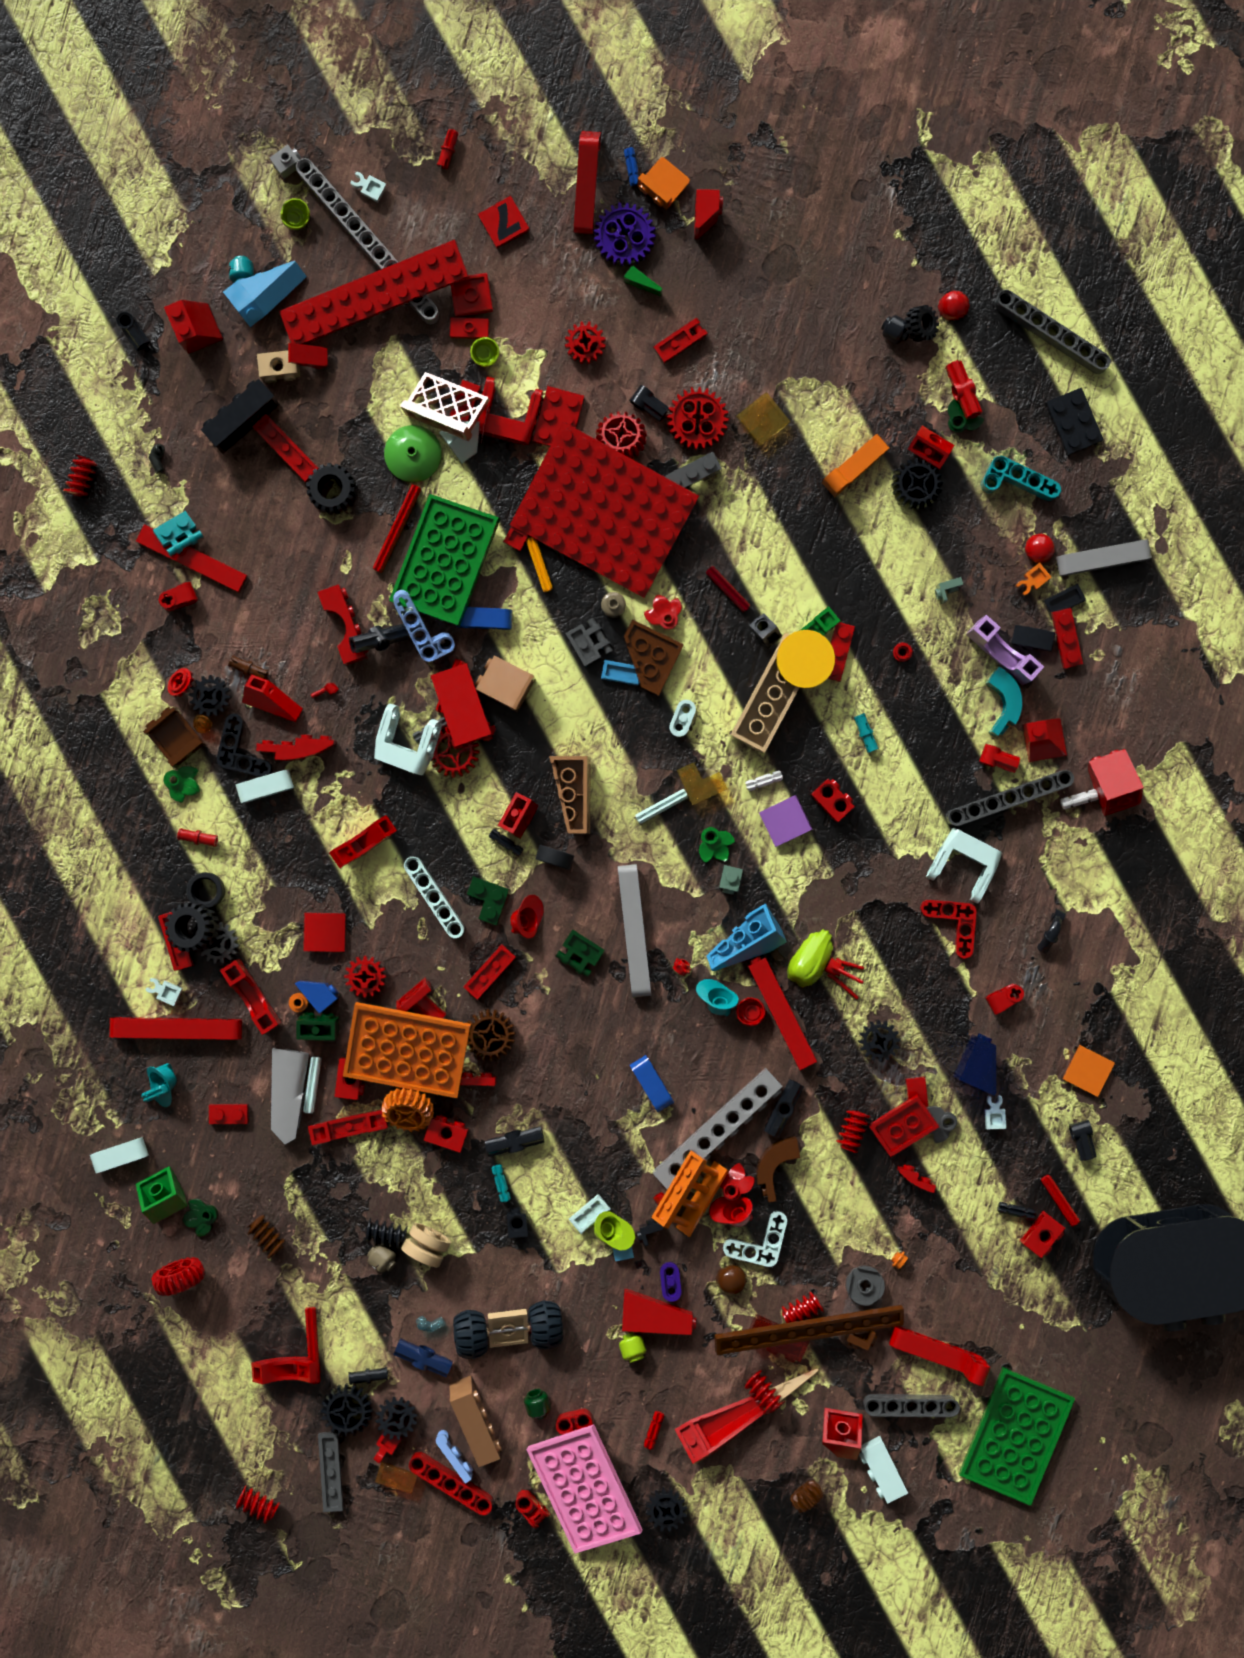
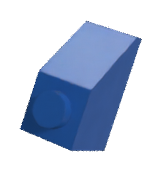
M302 980L295 983L319 1014L339 999L337 995L339 992L332 984Z

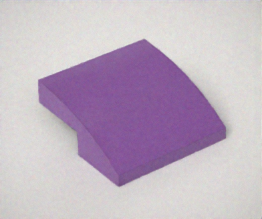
M796 795L759 812L775 847L812 830Z

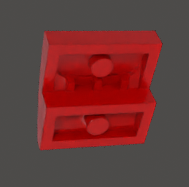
M304 913L303 951L345 952V913Z

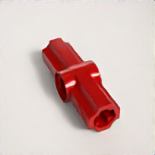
M956 360L946 365L945 369L952 384L951 389L954 399L959 401L966 419L976 418L982 414V409L976 397V387L973 380L968 378L962 361Z

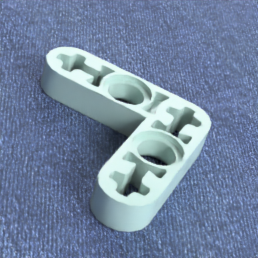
M782 1211L771 1213L762 1246L737 1239H727L723 1244L724 1253L731 1258L767 1267L774 1266L778 1261L787 1225L786 1215ZM778 1215H781L783 1222L778 1224V1229H782L781 1232L776 1229H770L771 1226L775 1228L776 1222L773 1218H777ZM775 1233L779 1236L777 1243L772 1244L768 1241L770 1234ZM734 1243L735 1248L740 1249V1245H744L741 1256L738 1255L739 1251L733 1250L730 1253L726 1247ZM749 1247L756 1250V1254L752 1258H748L745 1255V1250ZM759 1250H762V1255H768V1253H771L774 1259H770L769 1262H766V1258L760 1256V1260H757L759 1257Z

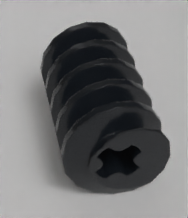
M370 1218L366 1231V1241L370 1243L373 1238L374 1244H378L381 1240L382 1246L389 1242V1248H392L396 1243V1248L399 1250L406 1239L408 1226L402 1231L400 1224L394 1229V1223L387 1227L386 1221H384L380 1226L379 1219H376L374 1224H372Z

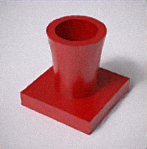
M426 977L396 1001L397 1010L407 1011L411 1009L416 1014L442 1019L446 1015V1012L426 995L431 991V984Z

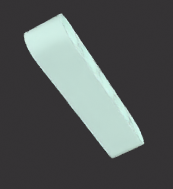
M418 857L407 858L404 863L406 872L446 933L452 938L461 937L465 932L464 924L422 860ZM411 860L418 862V869L415 871L409 869V862ZM422 876H426L429 879V884L426 887L421 886L419 883V879ZM432 892H437L440 896L437 903H433L430 900ZM443 908H447L450 911V916L447 919L442 918L440 915V911ZM453 924H458L461 928L458 935H454L451 932Z

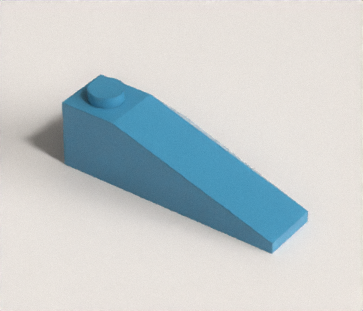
M292 261L266 272H260L254 276L239 279L224 290L223 293L244 321L251 327L266 316L307 276L296 261Z
M766 904L750 912L745 917L746 921L739 928L736 926L732 930L734 933L726 940H722L706 956L712 971L769 953L787 942L780 925Z

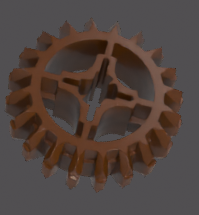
M490 1009L486 1010V1015L481 1010L479 1011L480 1018L474 1014L472 1017L475 1022L471 1020L467 1022L472 1026L468 1037L470 1041H468L467 1046L472 1044L473 1047L469 1052L472 1053L474 1050H477L478 1052L475 1054V1057L478 1058L481 1053L483 1054V1061L486 1060L487 1055H489L490 1061H493V1055H496L498 1060L501 1059L500 1052L506 1056L508 1053L505 1048L512 1049V1046L508 1043H515V1039L510 1038V1036L516 1035V1032H510L509 1030L514 1027V1024L507 1025L510 1018L508 1017L504 1021L502 1018L505 1013L502 1012L498 1017V1010L496 1009L493 1015H490ZM491 1019L487 1029H476L478 1023ZM496 1021L503 1026L506 1036L496 1031ZM491 1026H493L492 1031L496 1037H492L487 1044L488 1039L483 1033H488ZM474 1034L484 1039V1048H481L476 1043ZM493 1041H504L500 1048L489 1050Z

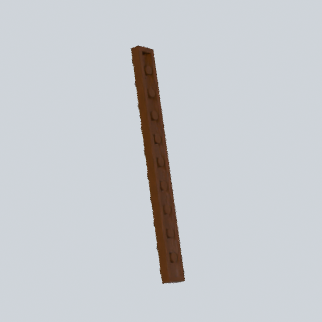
M902 1305L715 1334V1352L717 1355L902 1326L904 1325V1308Z

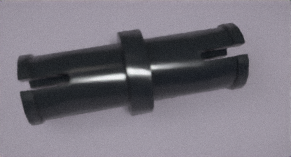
M387 1367L372 1370L366 1368L365 1371L348 1372L349 1384L365 1382L371 1384L372 1381L388 1380Z

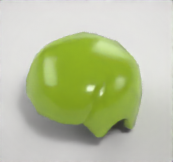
M296 198L286 201L280 213L282 223L290 230L304 228L310 217V210L307 204L301 199Z
M488 337L477 339L470 349L471 358L479 366H491L500 355L499 346L495 340Z

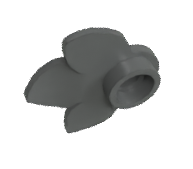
M927 1107L939 1124V1128L929 1134H933L935 1143L943 1142L949 1137L950 1131L956 1127L957 1118L951 1112H944L941 1107ZM949 1118L950 1122L945 1124L944 1120Z

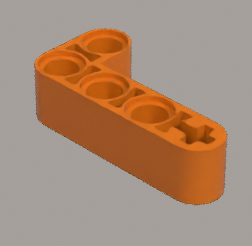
M876 434L841 466L830 472L824 478L822 484L835 498L883 456L890 447Z

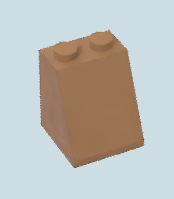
M494 655L493 659H488L484 667L487 669L484 675L478 677L475 683L477 686L476 690L518 712L536 679L534 675Z

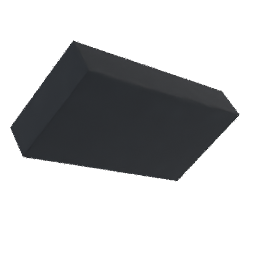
M1077 583L1045 599L1043 603L1052 618L1051 612L1072 608L1086 601V598Z

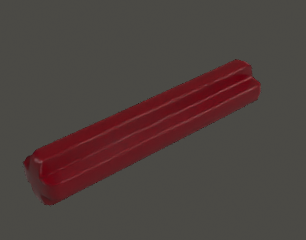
M711 566L706 571L710 579L742 612H746L750 608V604L714 566Z

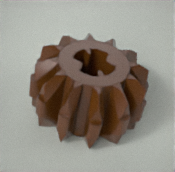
M810 1480L794 1491L790 1501L799 1513H803L820 1502L823 1498V1492L818 1483Z

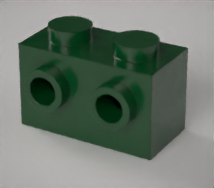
M303 1013L296 1020V1040L335 1041L339 1035V1016H333L332 1013H324L322 1016H314V1013Z

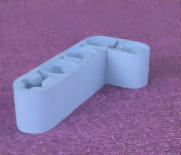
M399 590L394 594L395 608L423 660L427 662L433 661L454 649L453 637L448 632H442L431 638L408 592ZM400 597L405 599L407 606L406 609H404L403 604L399 602ZM414 614L416 618L414 621H407L406 616ZM417 631H423L425 633V635L422 638H416L414 636ZM443 639L450 640L448 646H442L440 643ZM427 647L433 649V652L429 655L423 653Z

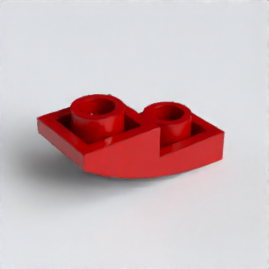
M904 1164L903 1167L898 1166L897 1170L912 1184L926 1191L935 1192L936 1185L931 1182L932 1179L922 1176L918 1179L919 1173L915 1170L914 1166Z

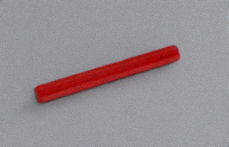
M411 485L373 566V570L376 572H383L421 492V488L417 485Z

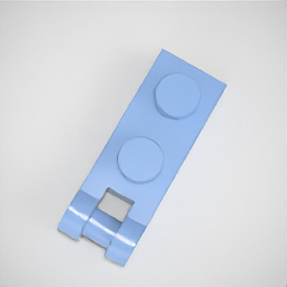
M441 1430L438 1432L436 1444L466 1484L472 1479L473 1468L467 1461L464 1462L461 1458L462 1454L457 1446L453 1447L450 1443L448 1432Z

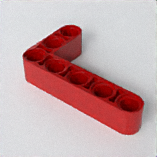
M582 131L580 134L574 233L593 234L601 132Z
M900 1326L894 1327L889 1342L890 1346L963 1372L968 1381L979 1386L985 1385L991 1367L982 1356Z

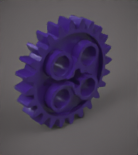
M618 203V209L611 205V212L605 209V217L599 215L601 222L595 223V226L599 229H594V234L598 235L594 237V242H600L596 245V248L602 249L600 255L607 254L606 261L613 258V264L615 265L617 261H620L621 266L624 265V261H627L628 265L631 266V260L638 264V257L644 260V252L650 254L648 247H654V243L651 240H655L656 236L651 234L655 232V227H650L653 224V220H647L649 214L642 215L643 208L637 211L636 204L629 208L628 203H626L625 208H622L621 203ZM618 219L622 224L624 233L628 234V241L633 247L632 250L629 249L625 236L621 235V227L617 223ZM626 219H632L634 221V224L627 225L624 223V221ZM609 227H615L617 231L615 233H609L607 229ZM634 236H640L642 238V241L637 243L634 242L632 238ZM617 244H623L625 248L620 251L617 250L615 246Z

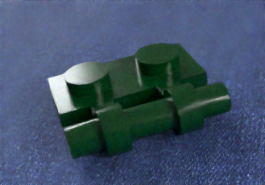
M572 929L562 945L568 949L567 953L564 954L559 950L555 957L560 959L562 964H567L574 968L575 972L579 975L583 974L588 977L591 970L585 966L588 962L595 966L605 949ZM573 953L583 959L581 963L571 958Z

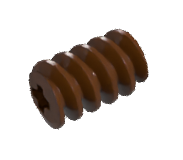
M261 1215L246 1227L250 1228L247 1234H255L252 1240H260L257 1246L264 1245L265 1247L262 1252L269 1251L270 1253L267 1258L270 1259L284 1247L282 1245L285 1239L277 1240L280 1233L272 1234L275 1227L267 1228L270 1221L262 1222L265 1215Z

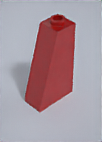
M624 1289L622 1331L692 1335V1329H696V1318L693 1317L692 1311L630 1289Z

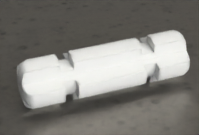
M778 770L771 775L769 773L755 778V780L746 781L745 784L747 790L752 791L756 787L760 788L772 784L774 781H781L783 776L781 771Z
M1096 789L1089 790L1088 793L1075 794L1070 796L1071 798H1061L1060 803L1063 809L1071 808V805L1074 807L1088 803V800L1091 802L1098 800V793Z

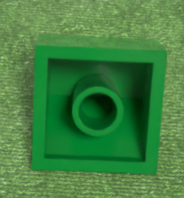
M170 1166L136 1184L142 1213L153 1224L187 1207L184 1191Z

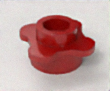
M676 958L673 969L682 976L690 974L692 968L689 962Z

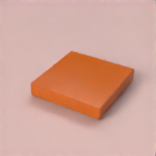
M1079 1045L1062 1079L1098 1097L1115 1062Z

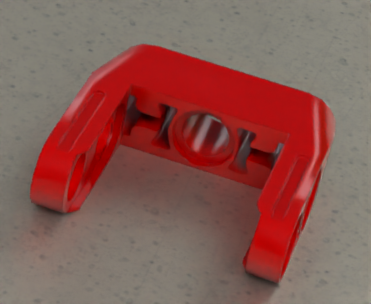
M487 376L482 395L488 397L490 401L478 419L480 421L479 434L484 432L483 435L529 445L535 429L543 390L535 389L531 395L525 422L490 414L495 393V378Z

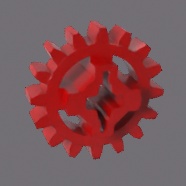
M582 321L580 322V327L574 324V331L568 330L570 337H565V341L569 342L565 344V349H570L567 352L568 356L574 355L573 361L580 359V364H583L584 360H587L588 364H590V359L597 361V355H603L601 349L606 348V345L603 344L606 338L601 337L603 330L597 331L598 325L596 324L591 327L589 321L587 326H584ZM587 331L593 333L594 335L591 336L590 334L587 333ZM578 333H580L579 337L577 339H574V337ZM583 336H585V340L588 343L587 350L583 344ZM597 347L596 350L591 353L592 348ZM576 350H580L584 353V355L578 353Z
M367 955L363 957V960L357 957V963L351 961L352 967H346L345 969L349 972V974L344 975V978H349V981L345 984L352 986L349 990L350 992L357 991L356 996H359L361 993H363L364 997H367L368 993L374 996V990L380 992L379 985H385V982L382 981V978L387 977V975L382 974L385 967L380 968L381 961L375 963V957H372L370 960H368ZM362 964L361 970L359 972L353 973L355 968L358 965ZM370 965H372L377 970V973H374L370 969ZM365 971H366V974H367V975L374 976V977L368 978V979L365 981L364 978L357 977V976H360V975L364 974ZM354 980L361 984V988L355 984ZM373 980H377V983L369 989L370 983Z

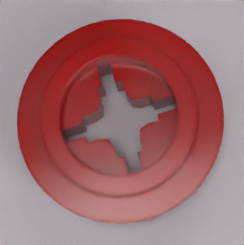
M181 668L171 676L167 686L169 694L174 697H181L183 693L188 692V688L192 687L191 683L194 681L193 673L189 669Z

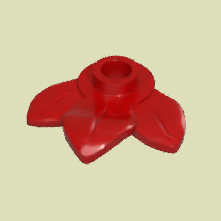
M656 595L653 600L654 609L645 611V618L652 625H661L662 628L667 630L675 628L678 624L677 616L682 611L681 602L678 598L669 602L666 597ZM667 617L672 618L670 622H666L665 619Z
M737 1163L730 1169L720 1185L723 1189V1196L728 1201L738 1200L742 1194L748 1193L752 1189L755 1178L746 1176L743 1166ZM732 1188L736 1190L734 1195L730 1194Z

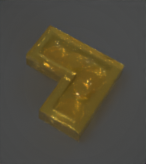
M695 763L677 770L692 805L727 790L720 772L702 779Z

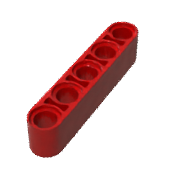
M416 1452L412 1455L409 1462V1469L412 1473L480 1515H487L491 1512L493 1498L488 1492L470 1481L465 1484L459 1474L423 1452ZM414 1460H421L423 1465L416 1466ZM437 1470L440 1475L434 1477L430 1474V1471ZM453 1480L455 1481L456 1485L454 1487H450L447 1485L446 1481ZM469 1490L473 1495L466 1497L462 1492ZM485 1500L489 1505L482 1507L479 1502Z

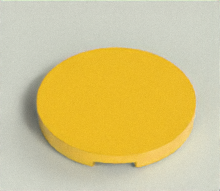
M800 630L790 634L783 640L777 652L776 663L779 673L786 682L799 688H812L822 684L830 676L834 668L835 654L832 645L822 634L812 630Z

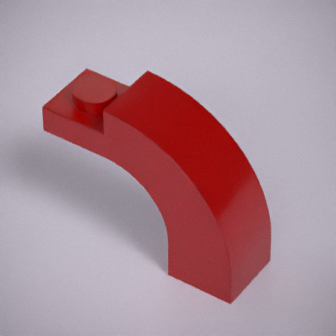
M385 815L352 839L330 851L329 854L337 866L342 868L368 853L397 830L387 815Z
M279 1357L251 1363L252 1382L263 1385L281 1380L317 1382L316 1362L312 1361L310 1357Z

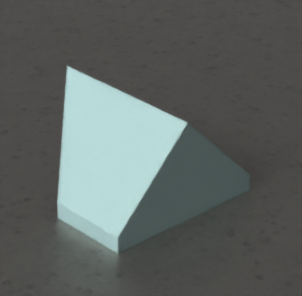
M462 421V422L465 423V424H468L470 421ZM477 421L471 431L472 437L469 441L444 431L439 432L462 464L477 453L480 421Z

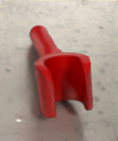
M327 683L324 688L312 693L311 697L315 698L326 691L331 696L339 689L335 683Z

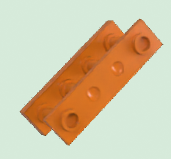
M690 1150L651 1218L667 1229L674 1222L677 1224V1229L690 1237L729 1170L716 1161L712 1163L711 1167L707 1166V1160ZM701 1172H704L706 1175L701 1184L696 1182ZM691 1189L697 1190L691 1200L686 1199ZM683 1205L687 1208L681 1217L677 1216L678 1211Z

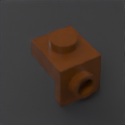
M875 1330L868 1331L866 1338L856 1333L846 1334L845 1338L849 1342V1346L855 1349L861 1347L868 1351L870 1346H874L877 1336L875 1335Z

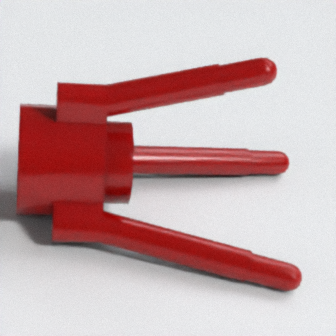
M831 958L825 969V972L828 973L827 976L858 1000L859 997L836 976L839 977L840 974H843L863 984V980L843 970L844 966L842 965L864 970V967L836 958V960Z

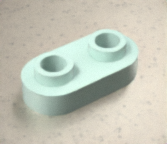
M682 700L677 705L669 727L670 732L676 737L684 736L689 730L696 712L695 704L692 701ZM685 706L689 707V713H684L682 708ZM677 724L682 725L683 729L681 731L675 729Z

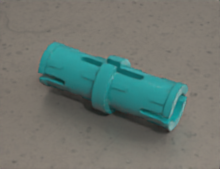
M865 713L854 717L860 733L858 735L862 738L867 753L879 749L873 735V728H870Z

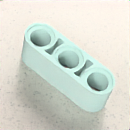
M289 769L236 784L241 804L294 788Z
M141 1137L90 1155L95 1173H99L149 1156L144 1139Z

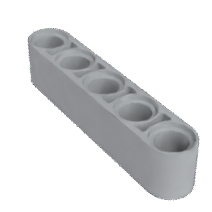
M1147 539L1056 557L1059 575L1067 576L1152 559L1149 540Z

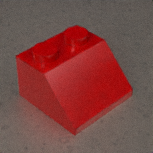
M696 190L694 239H699L718 221V214L722 215L723 197L720 196V190Z

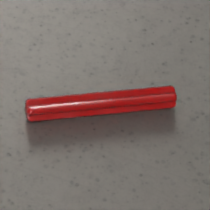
M307 1307L305 1309L308 1357L316 1362L317 1382L310 1384H318L321 1379L316 1308Z

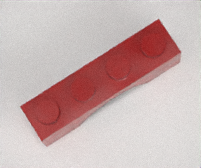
M337 584L318 591L317 593L324 611L340 615L345 622L346 633L344 639L337 645L343 664L347 666L366 659L368 650L353 653L350 649L349 637L360 635L362 631L359 624H355L353 617L356 615L352 605L348 606L346 599H349L346 588H342Z
M240 959L233 961L220 970L229 986L237 992L247 1006L251 1019L262 1035L282 1023Z

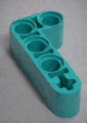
M997 456L992 460L980 484L981 489L985 493H993L1000 486L1002 480L1046 501L1054 500L1061 493V486L1058 482L1004 456ZM995 462H1000L1003 465V470H997ZM1017 470L1020 473V478H1014L1012 471ZM1031 478L1037 481V487L1030 485L1029 480ZM987 479H992L995 482V487H989L986 483ZM1050 487L1052 488V494H1049Z

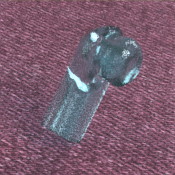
M424 1316L416 1319L417 1328L425 1332L431 1333L446 1325L442 1317L432 1322L426 1321Z

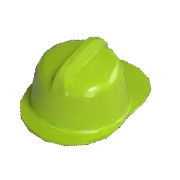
M604 1211L598 1215L593 1227L594 1234L599 1241L619 1251L627 1250L633 1245L635 1233L628 1222L610 1211Z

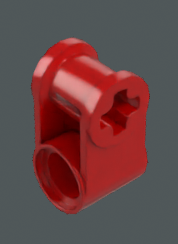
M185 582L175 588L162 592L158 600L165 610L174 611L197 602L198 597L192 583ZM169 597L172 599V600L170 601V603H171L170 605H168V604L166 603V602H167V598H169Z
M1010 984L989 994L985 999L994 1015H997L1021 1001L1024 997V990L1016 984ZM1012 989L1018 990L1016 993L1017 997L1010 996Z
M521 1490L516 1495V1509L533 1528L537 1529L539 1527L538 1524L545 1517L551 1515L549 1510L530 1491ZM525 1498L529 1500V1503L523 1505L519 1501Z

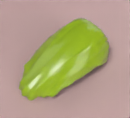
M822 929L820 932L811 933L803 941L789 962L787 968L788 979L796 982L800 987L814 984L826 968L833 950L832 935L828 930Z

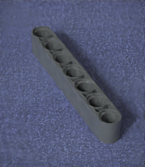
M1002 290L995 298L994 306L998 311L1091 372L1101 374L1110 366L1111 359L1105 352L1012 291ZM1000 298H1007L1008 304H1003ZM1016 308H1022L1024 314H1018ZM1032 318H1037L1040 321V325H1035L1032 322ZM1049 328H1052L1056 331L1055 336L1049 334ZM1064 339H1069L1072 342V346H1067L1064 343ZM1080 350H1086L1088 357L1082 356ZM1096 360H1101L1104 363V367H1099L1096 364Z
M1068 770L1058 771L954 808L947 812L945 816L946 822L950 826H960L1072 785L1074 775ZM1061 774H1065L1067 776L1068 780L1066 784H1062L1060 782L1059 778ZM1044 780L1048 781L1050 785L1047 791L1041 786ZM1026 786L1032 791L1030 797H1026L1023 793ZM1007 793H1011L1014 797L1011 804L1005 800ZM990 799L996 803L993 810L987 807V802ZM971 806H975L978 809L976 816L970 815L969 808ZM954 812L960 816L957 823L951 820V815Z

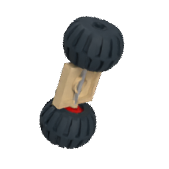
M544 1300L530 1306L528 1310V1323L526 1309L489 1313L488 1328L486 1327L484 1314L476 1310H465L457 1314L453 1319L456 1352L465 1359H476L483 1356L488 1350V1336L490 1348L528 1343V1331L530 1332L532 1345L539 1349L549 1350L557 1347L563 1341L560 1307L552 1301Z

